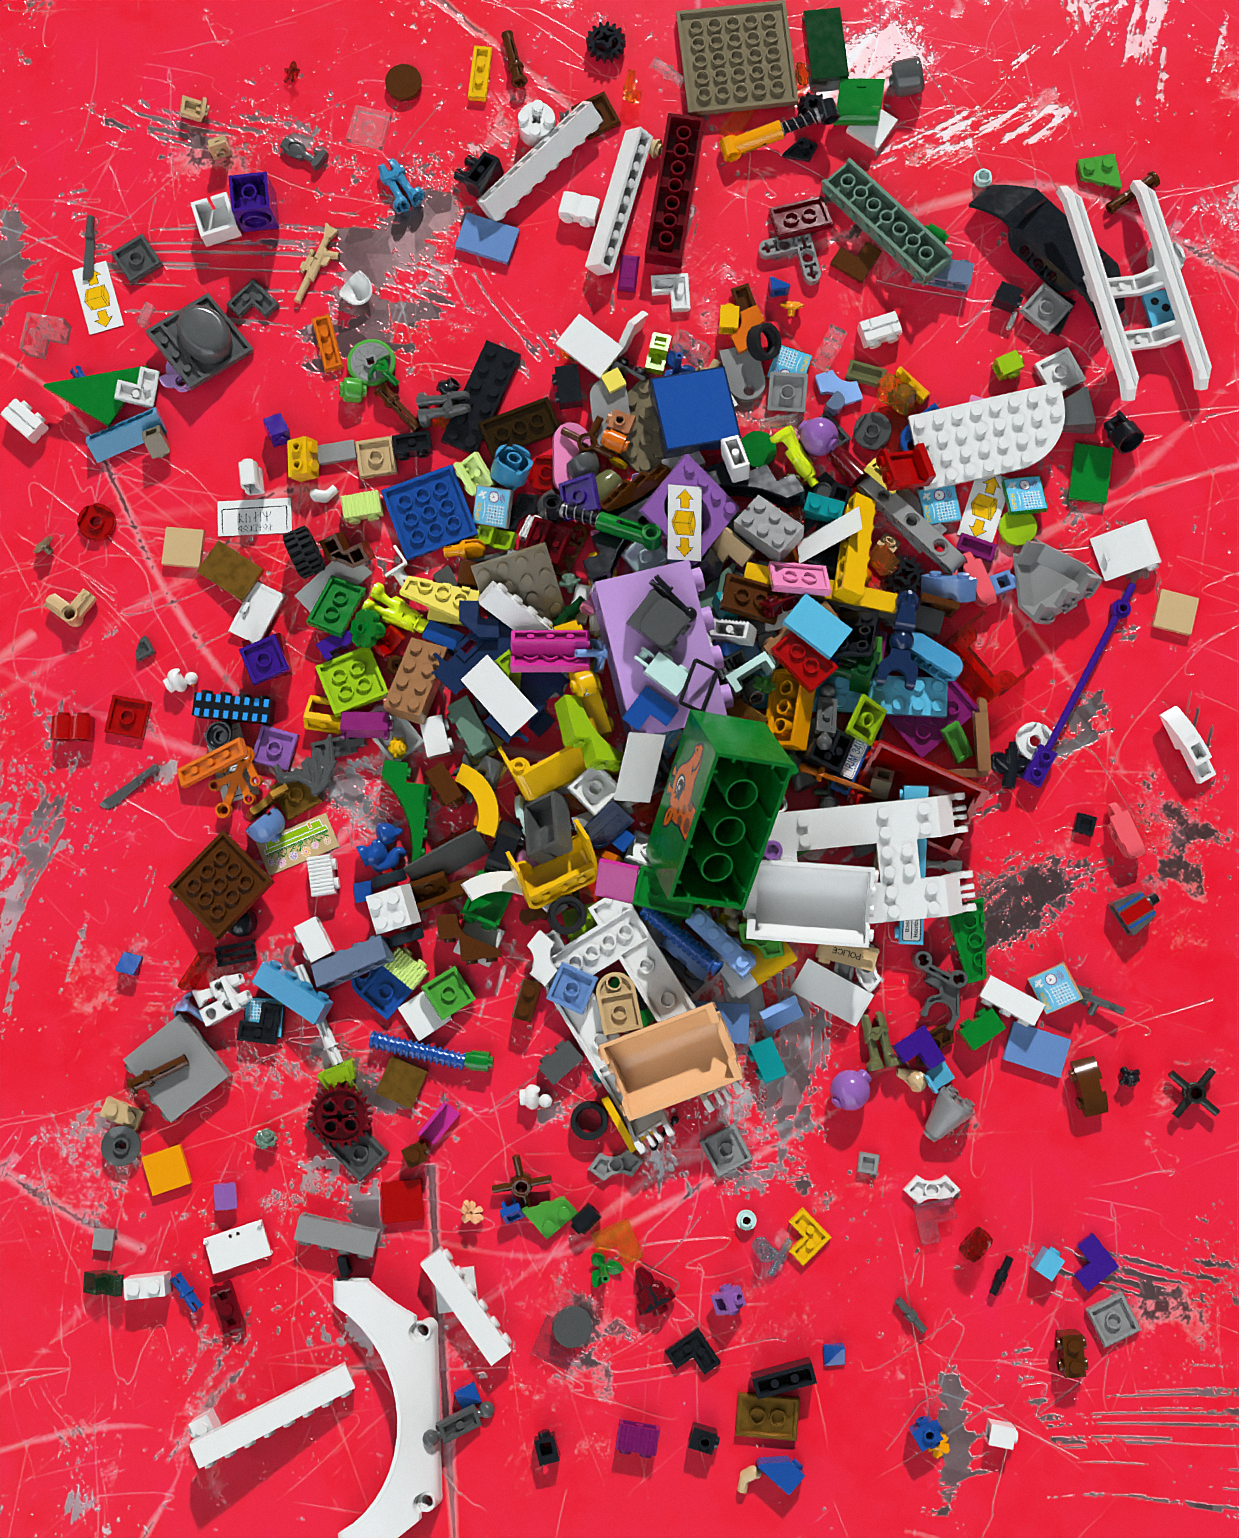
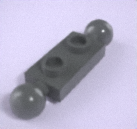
M826 683L821 687V696L817 698L814 734L820 735L817 738L816 744L821 750H827L832 746L831 737H834L836 734L838 699L832 698L836 693V689L830 683Z
M484 1401L480 1404L478 1410L472 1404L436 1422L438 1430H427L423 1435V1443L427 1447H433L441 1438L442 1442L446 1444L481 1426V1417L490 1418L495 1412L493 1403Z

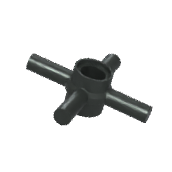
M1208 1068L1197 1083H1188L1174 1070L1169 1072L1168 1077L1182 1088L1181 1093L1184 1098L1172 1112L1176 1118L1179 1119L1190 1104L1198 1103L1214 1116L1219 1114L1220 1110L1206 1099V1090L1204 1088L1216 1073L1213 1069ZM1193 1088L1197 1090V1095L1194 1098L1191 1097V1090Z

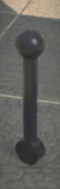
M673 1116L671 1118L670 1124L672 1126L674 1124H677L679 1122V1118L677 1116ZM665 1130L662 1132L663 1138L666 1135ZM656 1140L657 1145L655 1147L650 1146V1149L652 1151L657 1150L659 1144L658 1140Z

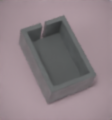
M551 791L523 805L528 858L544 864L555 859L556 856L560 857L573 851L568 798L555 791Z

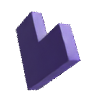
M925 1025L919 1027L892 1046L902 1063H906L918 1054L928 1071L946 1060Z
M1090 1233L1076 1245L1089 1262L1076 1271L1074 1276L1084 1289L1089 1292L1119 1266L1093 1233Z

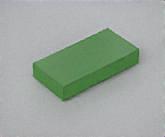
M954 721L940 730L956 764L974 755L959 721Z

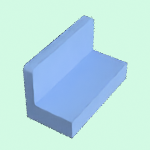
M793 994L758 1012L769 1033L804 1016L796 995Z

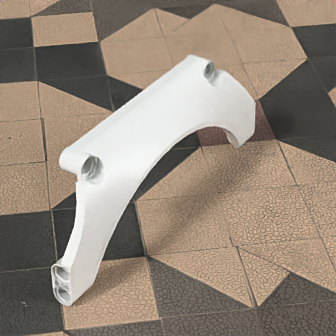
M369 1278L333 1279V1302L336 1307L350 1316L362 1328L380 1354L393 1387L397 1411L396 1446L385 1483L366 1512L354 1523L340 1531L338 1538H398L422 1518V1512L431 1511L441 1503L443 1498L441 1438L433 1447H427L423 1443L424 1433L430 1429L438 1430L436 1422L440 1421L438 1323L432 1317L417 1321L416 1314L389 1298ZM424 1325L427 1326L428 1333L424 1330ZM428 1495L432 1498L433 1502L429 1500Z

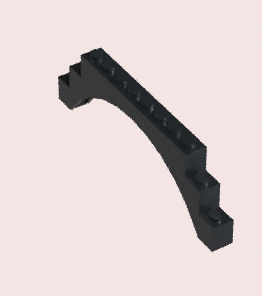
M724 461L703 469L728 496H743L755 499L757 495H760L768 502L785 509L804 502L805 490L795 474L785 476L777 481L767 464L754 468L750 471L749 479L736 483L731 481ZM656 489L649 491L623 507L610 512L602 510L600 513L605 512L646 525L649 521L639 510ZM601 531L592 536L593 547L597 555L590 556L583 561L585 573L592 586L594 582L613 578L618 560L630 540Z

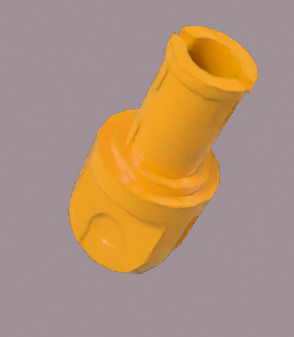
M479 539L462 540L460 544L444 546L443 552L445 558L461 556L464 559L478 558L483 556L486 546Z

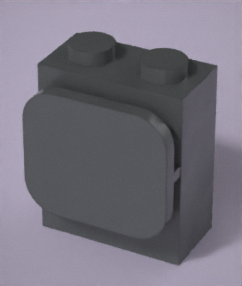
M652 589L626 624L662 652H666L667 650L672 651L678 643L676 638L688 631L691 627L688 624L691 619L676 605Z

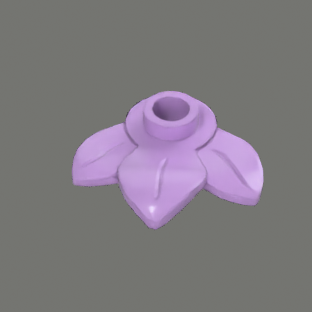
M167 361V374L159 377L161 384L166 388H175L179 392L190 390L186 384L180 386L183 380Z

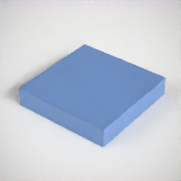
M562 962L546 999L583 1015L599 978Z

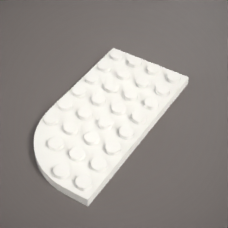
M1060 382L908 416L913 445L915 447L918 443H924L936 473V477L930 485L923 487L924 492L1018 471L1032 466L1044 458L1057 443L1064 426L1065 405Z

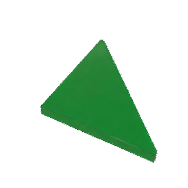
M140 367L46 383L43 387L110 427L126 403L114 399L117 380L137 384Z

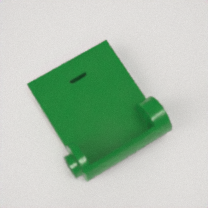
M841 78L836 105L840 118L833 125L879 126L885 79Z

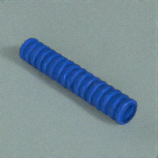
M647 908L641 909L640 917L644 916L645 921H649L650 925L653 924V927L655 929L658 928L660 933L663 932V936H668V940H673V944H677V947L682 948L683 952H687L688 956L691 955L693 960L696 959L697 964L701 963V967H705L707 972L710 971L712 976L722 969L723 961H719L718 957H714L713 953H709V949L705 950L704 945H699L700 942L695 941L694 937H690L689 933L686 934L684 929L681 930L679 925L676 926V922H671V918H666L667 915L665 913L662 914L660 911Z
M373 1031L369 1039V1048L371 1049L375 1047V1050L381 1049L383 1052L387 1050V1053L393 1052L395 1055L397 1053L400 1056L404 1054L405 1057L411 1056L412 1059L416 1057L417 1060L423 1059L424 1062L429 1060V1063L435 1062L436 1065L441 1063V1066L447 1065L449 1068L453 1066V1069L459 1068L461 1071L464 1069L466 1053L460 1054V1051L457 1053L454 1050L448 1051V1048L443 1050L442 1047L437 1048L435 1045L431 1047L430 1044L425 1045L423 1042L419 1044L418 1041L414 1043L411 1039L407 1041L406 1038H403L402 1040L400 1037L395 1038L394 1035L391 1037L388 1034L383 1035L382 1032L377 1034L376 1031Z

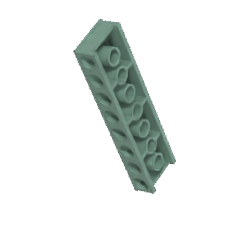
M850 157L828 179L822 180L821 192L923 287L952 263L953 252Z

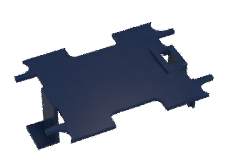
M479 615V619H498L494 615L489 618H483ZM499 619L498 640H479L470 632L454 648V651L448 649L449 654L452 656L448 662L443 660L436 652L433 654L439 662V667L431 673L455 695L464 688L468 689L461 679L486 655L495 661L508 649L511 651V630L513 629ZM473 641L477 643L472 649L465 653L472 646ZM521 672L520 691L538 710L528 720L527 727L539 738L555 722L546 713V701L555 692L561 697L565 695L563 687L565 684L570 683V680L561 672ZM491 714L484 721L508 745L513 737H520L526 743L529 741L520 730H517L510 736Z

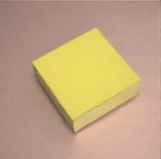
M618 367L601 375V379L609 394L627 386Z

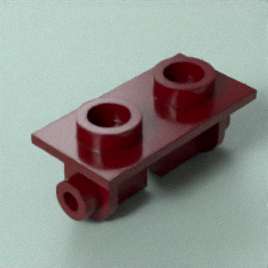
M781 592L782 594L767 597L759 605L765 606L764 614L766 617L773 618L783 613L782 607L784 612L793 609L799 602L797 596L801 594Z

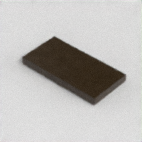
M548 396L483 420L477 424L492 459H494L496 451L501 445L507 444V446L512 447L515 444L526 447L552 437L560 427Z

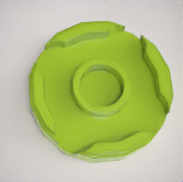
M1006 512L999 520L998 532L1005 543L1010 546L1020 547L1027 540L1031 541L1035 537L1037 522L1032 514L1009 516L1008 512Z

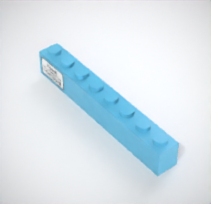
M903 785L902 789H899V800L928 797L929 786ZM927 838L917 839L921 878L926 877ZM924 919L898 921V927H894V938H897L899 944L923 945Z

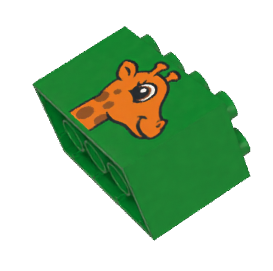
M690 709L645 850L668 900L739 910L745 909L795 766L765 722Z

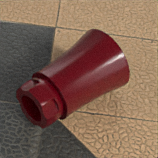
M841 445L827 456L832 466L837 470L849 488H855L869 475L864 471L865 467Z

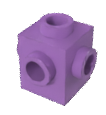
M731 1283L720 1286L719 1291L710 1295L717 1316L735 1315L740 1312V1308L746 1305L740 1285L731 1286Z

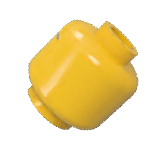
M592 670L576 672L570 681V689L578 697L594 695L600 688L599 676Z

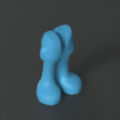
M392 158L388 160L391 171L386 168L384 163L378 166L381 182L390 188L395 197L393 208L396 212L402 213L410 209V203L402 195L396 182L400 183L414 207L422 202L425 192L420 187L412 188L405 177V168Z

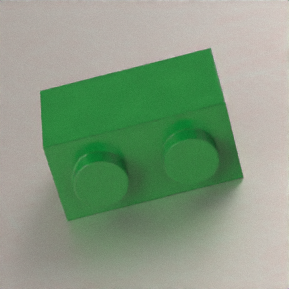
M982 1007L975 1012L976 1016L971 1020L967 1018L959 1024L960 1028L956 1031L970 1050L975 1051L1006 1029L993 1008Z

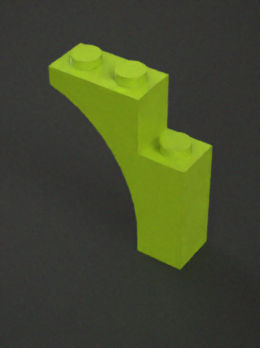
M563 695L554 705L564 746L581 748L585 766L588 769L619 771L624 753L607 743L595 730L587 717L581 697Z

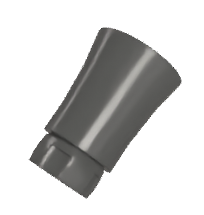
M785 751L787 755H793L799 771L800 764L806 762L798 758L800 751ZM800 771L791 777L795 793L804 791L820 782L816 780V776L805 772L802 774Z

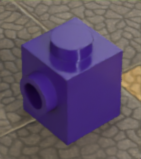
M281 413L263 419L265 431L273 447L284 445L287 443V440H291L289 429Z

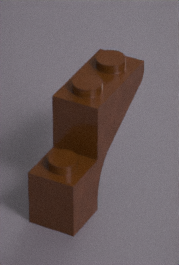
M459 914L437 915L439 939L444 940V943L456 942V938H459L461 961H466V965L478 964L480 959H486V963L496 962L498 957H502L500 949L468 936L460 925Z

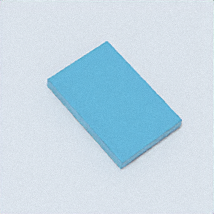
M806 593L782 623L828 660L852 631L849 626Z

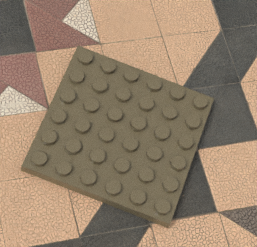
M785 0L676 11L689 116L794 106L798 104Z

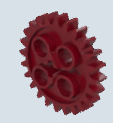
M338 1081L336 1087L330 1083L329 1090L322 1087L323 1094L317 1092L315 1096L318 1100L312 1099L310 1103L314 1107L308 1108V1111L313 1113L307 1117V1119L313 1120L309 1127L316 1128L312 1134L319 1133L318 1141L325 1138V1145L331 1141L333 1148H335L337 1143H340L341 1148L344 1147L345 1142L349 1146H352V1140L358 1143L360 1141L359 1135L365 1137L366 1133L364 1130H370V1126L367 1123H372L373 1118L368 1117L374 1113V1110L368 1109L372 1106V1102L366 1103L369 1096L365 1095L362 1097L363 1089L357 1092L355 1091L356 1084L349 1088L348 1082H346L344 1087L341 1086L340 1081ZM353 1100L355 1107L348 1108L345 1105V1101ZM325 1102H333L335 1108L333 1110L327 1109ZM338 1111H341L342 1114H346L344 1115L343 1119H340V1116L337 1115ZM358 1112L359 1114H358V1115H353V1114H350V1113ZM323 1114H326V1115H334V1116H329V1117L324 1118V1117H323ZM354 1120L357 1126L349 1128L346 1121ZM329 1121L334 1122L336 1129H328L326 1123Z

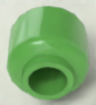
M345 377L343 382H339V397H342L344 402L360 403L362 398L366 397L367 386L363 385V381L360 378Z

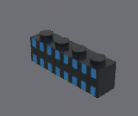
M201 690V693H194L192 716L201 719L273 726L276 703L270 700L268 696L260 695L258 698H251L249 694H239L238 697L232 696V693L220 692V695L213 694V691Z

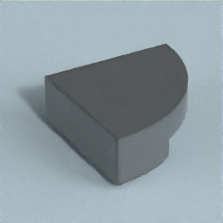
M146 635L139 640L135 652L138 662L156 653Z

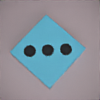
M1166 289L1141 296L1150 328L1175 320Z

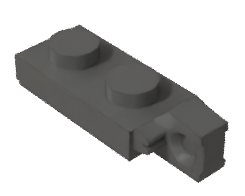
M341 736L332 738L335 758L351 755L358 752L357 748L367 746L366 738L341 739ZM324 740L311 743L312 751L318 747L322 749L324 756L326 748Z

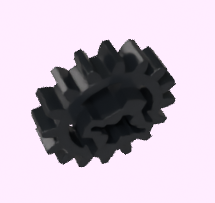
M609 21L606 22V25L599 22L598 28L593 25V32L588 31V37H586L587 51H590V57L596 56L597 62L603 59V63H606L607 59L612 63L614 57L619 59V53L623 54L626 47L625 33H622V28L616 29L615 23L609 26Z
M898 555L896 561L893 558L890 559V564H886L884 567L886 570L882 572V575L886 576L882 582L888 583L886 590L891 588V593L898 592V594L908 590L916 593V588H921L922 576L920 575L924 572V569H919L921 563L915 564L914 557L908 560V555H905L904 559ZM896 566V572L891 574L892 569ZM915 578L914 584L910 586V580Z

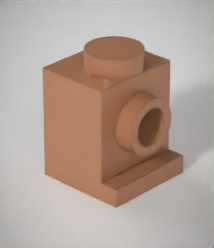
M614 409L613 413L609 412L606 418L607 430L613 429L627 435L629 439L636 423V416ZM619 419V420H621V421H623V422H622V423H618L616 420Z

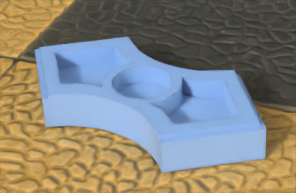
M833 370L815 375L814 377L820 395H833L836 391H839L845 398L844 406L862 401L863 399L857 381L847 382L841 380L835 375Z

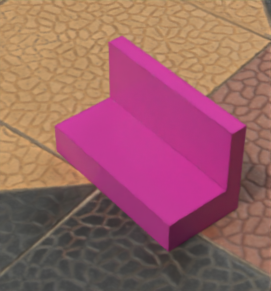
M444 1101L417 1134L419 1136L423 1135L435 1145L461 1113L447 1101Z

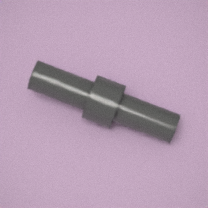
M900 1296L896 1298L894 1302L903 1311V1316L908 1322H912L920 1333L923 1334L927 1327L917 1317L918 1313L913 1308H910Z

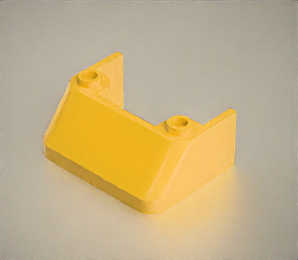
M564 746V749L530 766L528 761L522 757L509 761L502 747H497L511 776L528 802L574 782L587 769L581 748Z
M578 819L574 820L578 834L572 837L573 851L560 857L557 856L551 861L532 868L528 861L516 863L510 852H505L517 884L531 909H539L597 880L598 863L590 837Z

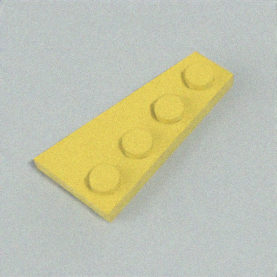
M413 576L406 578L399 591L401 596L456 620H459V600L478 601L480 596L479 591L471 590L470 587L462 586L461 588L444 582L440 584L433 582V580Z

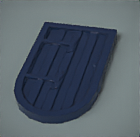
M612 800L586 824L584 830L590 837L593 848L600 849L609 845L635 820L625 809Z

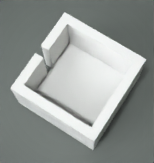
M227 192L210 197L216 208L214 210L207 198L191 202L198 230L206 247L242 236L239 224L232 213L231 200Z

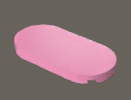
M576 423L561 425L553 435V484L558 490L559 483L572 479L566 465L579 452L576 441L560 434L562 428L565 427L579 435L588 433L581 425ZM590 439L583 441V447L588 448L591 446Z

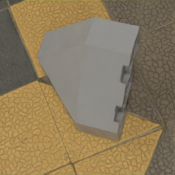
M1034 539V541L1027 540L1019 554L1013 553L1018 607L1035 623L1049 625L1055 621V616L1061 612L1066 614L1075 608L1077 602L1084 597L1086 599L1092 597L1103 581V578L1085 563L1037 539Z

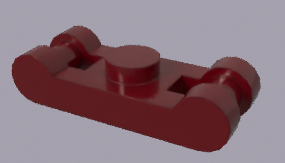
M231 1280L223 1282V1285L210 1287V1294L214 1299L224 1337L228 1338L235 1332L241 1333L246 1331V1324ZM226 1293L228 1297L222 1299L221 1294ZM235 1318L236 1324L231 1325L229 1320Z

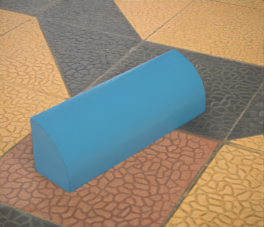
M154 407L87 436L86 444L98 463L143 444L142 432L158 425H160L164 434L167 433V430L157 408Z

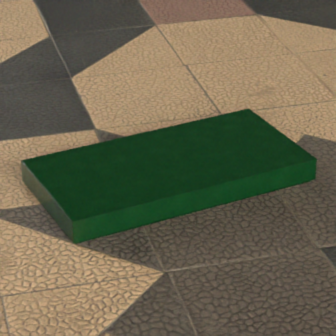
M840 7L804 11L803 18L812 83L849 78Z

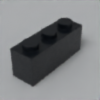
M809 1357L751 1372L757 1399L817 1384L813 1365Z

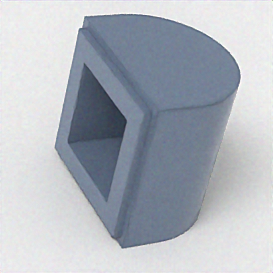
M836 391L826 402L824 412L828 411L831 416L839 415L845 404L843 394Z

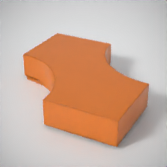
M758 305L745 309L739 314L741 326L730 337L738 355L748 351L746 337L751 327L765 323Z

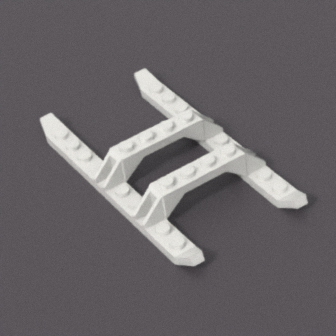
M1133 180L1130 185V189L1136 196L1154 251V266L1137 275L1107 278L1082 197L1067 185L1059 186L1056 194L1063 204L1085 274L1083 280L1090 300L1094 302L1102 327L1100 334L1107 354H1110L1119 381L1121 400H1135L1139 376L1131 351L1166 347L1180 340L1183 342L1191 366L1194 389H1208L1212 366L1156 192L1141 180ZM1165 288L1175 320L1152 328L1124 331L1114 299L1142 296Z

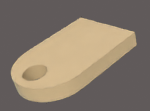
M612 972L602 977L596 987V998L603 1035L643 1028L633 981L627 975L620 972ZM610 977H617L620 984L617 988H611L608 985Z

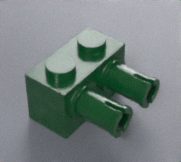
M874 651L872 657H838L837 663L853 667L850 668L835 663L839 668L832 673V676L849 679V691L868 695L877 672L880 652Z

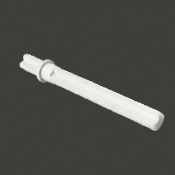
M301 964L294 967V972L298 975L297 978L311 983L305 965ZM325 1017L323 1023L316 1024L325 1046L323 1049L327 1051L332 1066L342 1063L343 1059L337 1047L339 1043H336Z

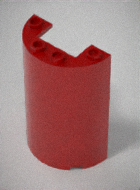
M880 739L878 741L875 740L871 749H868L864 758L866 762L864 766L860 767L856 784L869 789L875 768L878 766L895 771L887 801L899 800V789H902L903 785L929 786L928 797L965 792V799L952 800V807L965 805L967 810L953 812V815L967 814V819L954 820V826L969 825L977 808H982L990 794L989 788ZM851 789L848 796H846V800H848L847 806L887 802L886 800L868 796V792ZM964 832L927 838V844L955 857L964 840Z

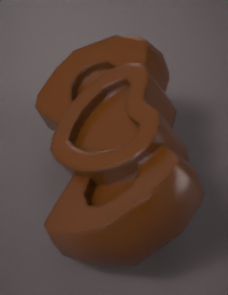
M542 907L539 909L521 910L519 913V920L525 926L531 920L536 921L538 918L542 920L547 919V913Z

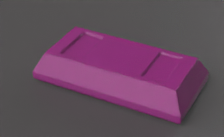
M621 254L617 291L636 292L640 256Z
M962 532L956 546L959 552H971L974 557L981 558L992 563L997 544Z

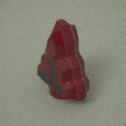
M643 1266L635 1269L636 1283L639 1287L636 1294L639 1301L637 1309L640 1316L651 1312L654 1316H658L667 1311V1303L676 1297L672 1289L665 1287L661 1280H655L651 1272Z

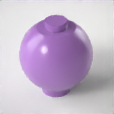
M817 417L809 421L804 420L798 427L801 444L808 453L815 456H823L837 448L839 443L838 430L829 419Z
M860 1069L858 1072L855 1070H844L838 1073L833 1078L830 1086L832 1103L839 1109L851 1111L863 1107L870 1097L869 1083L872 1081L871 1076L863 1069Z

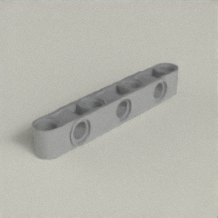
M867 475L857 485V489L862 495L875 500V507L946 573L952 575L966 562L965 557L896 492L894 494L890 493L870 475ZM885 495L888 499L881 500L879 496ZM913 521L915 526H909L906 522ZM940 546L943 551L937 552L934 547Z

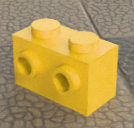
M307 436L287 440L288 477L299 482L319 478L317 441Z

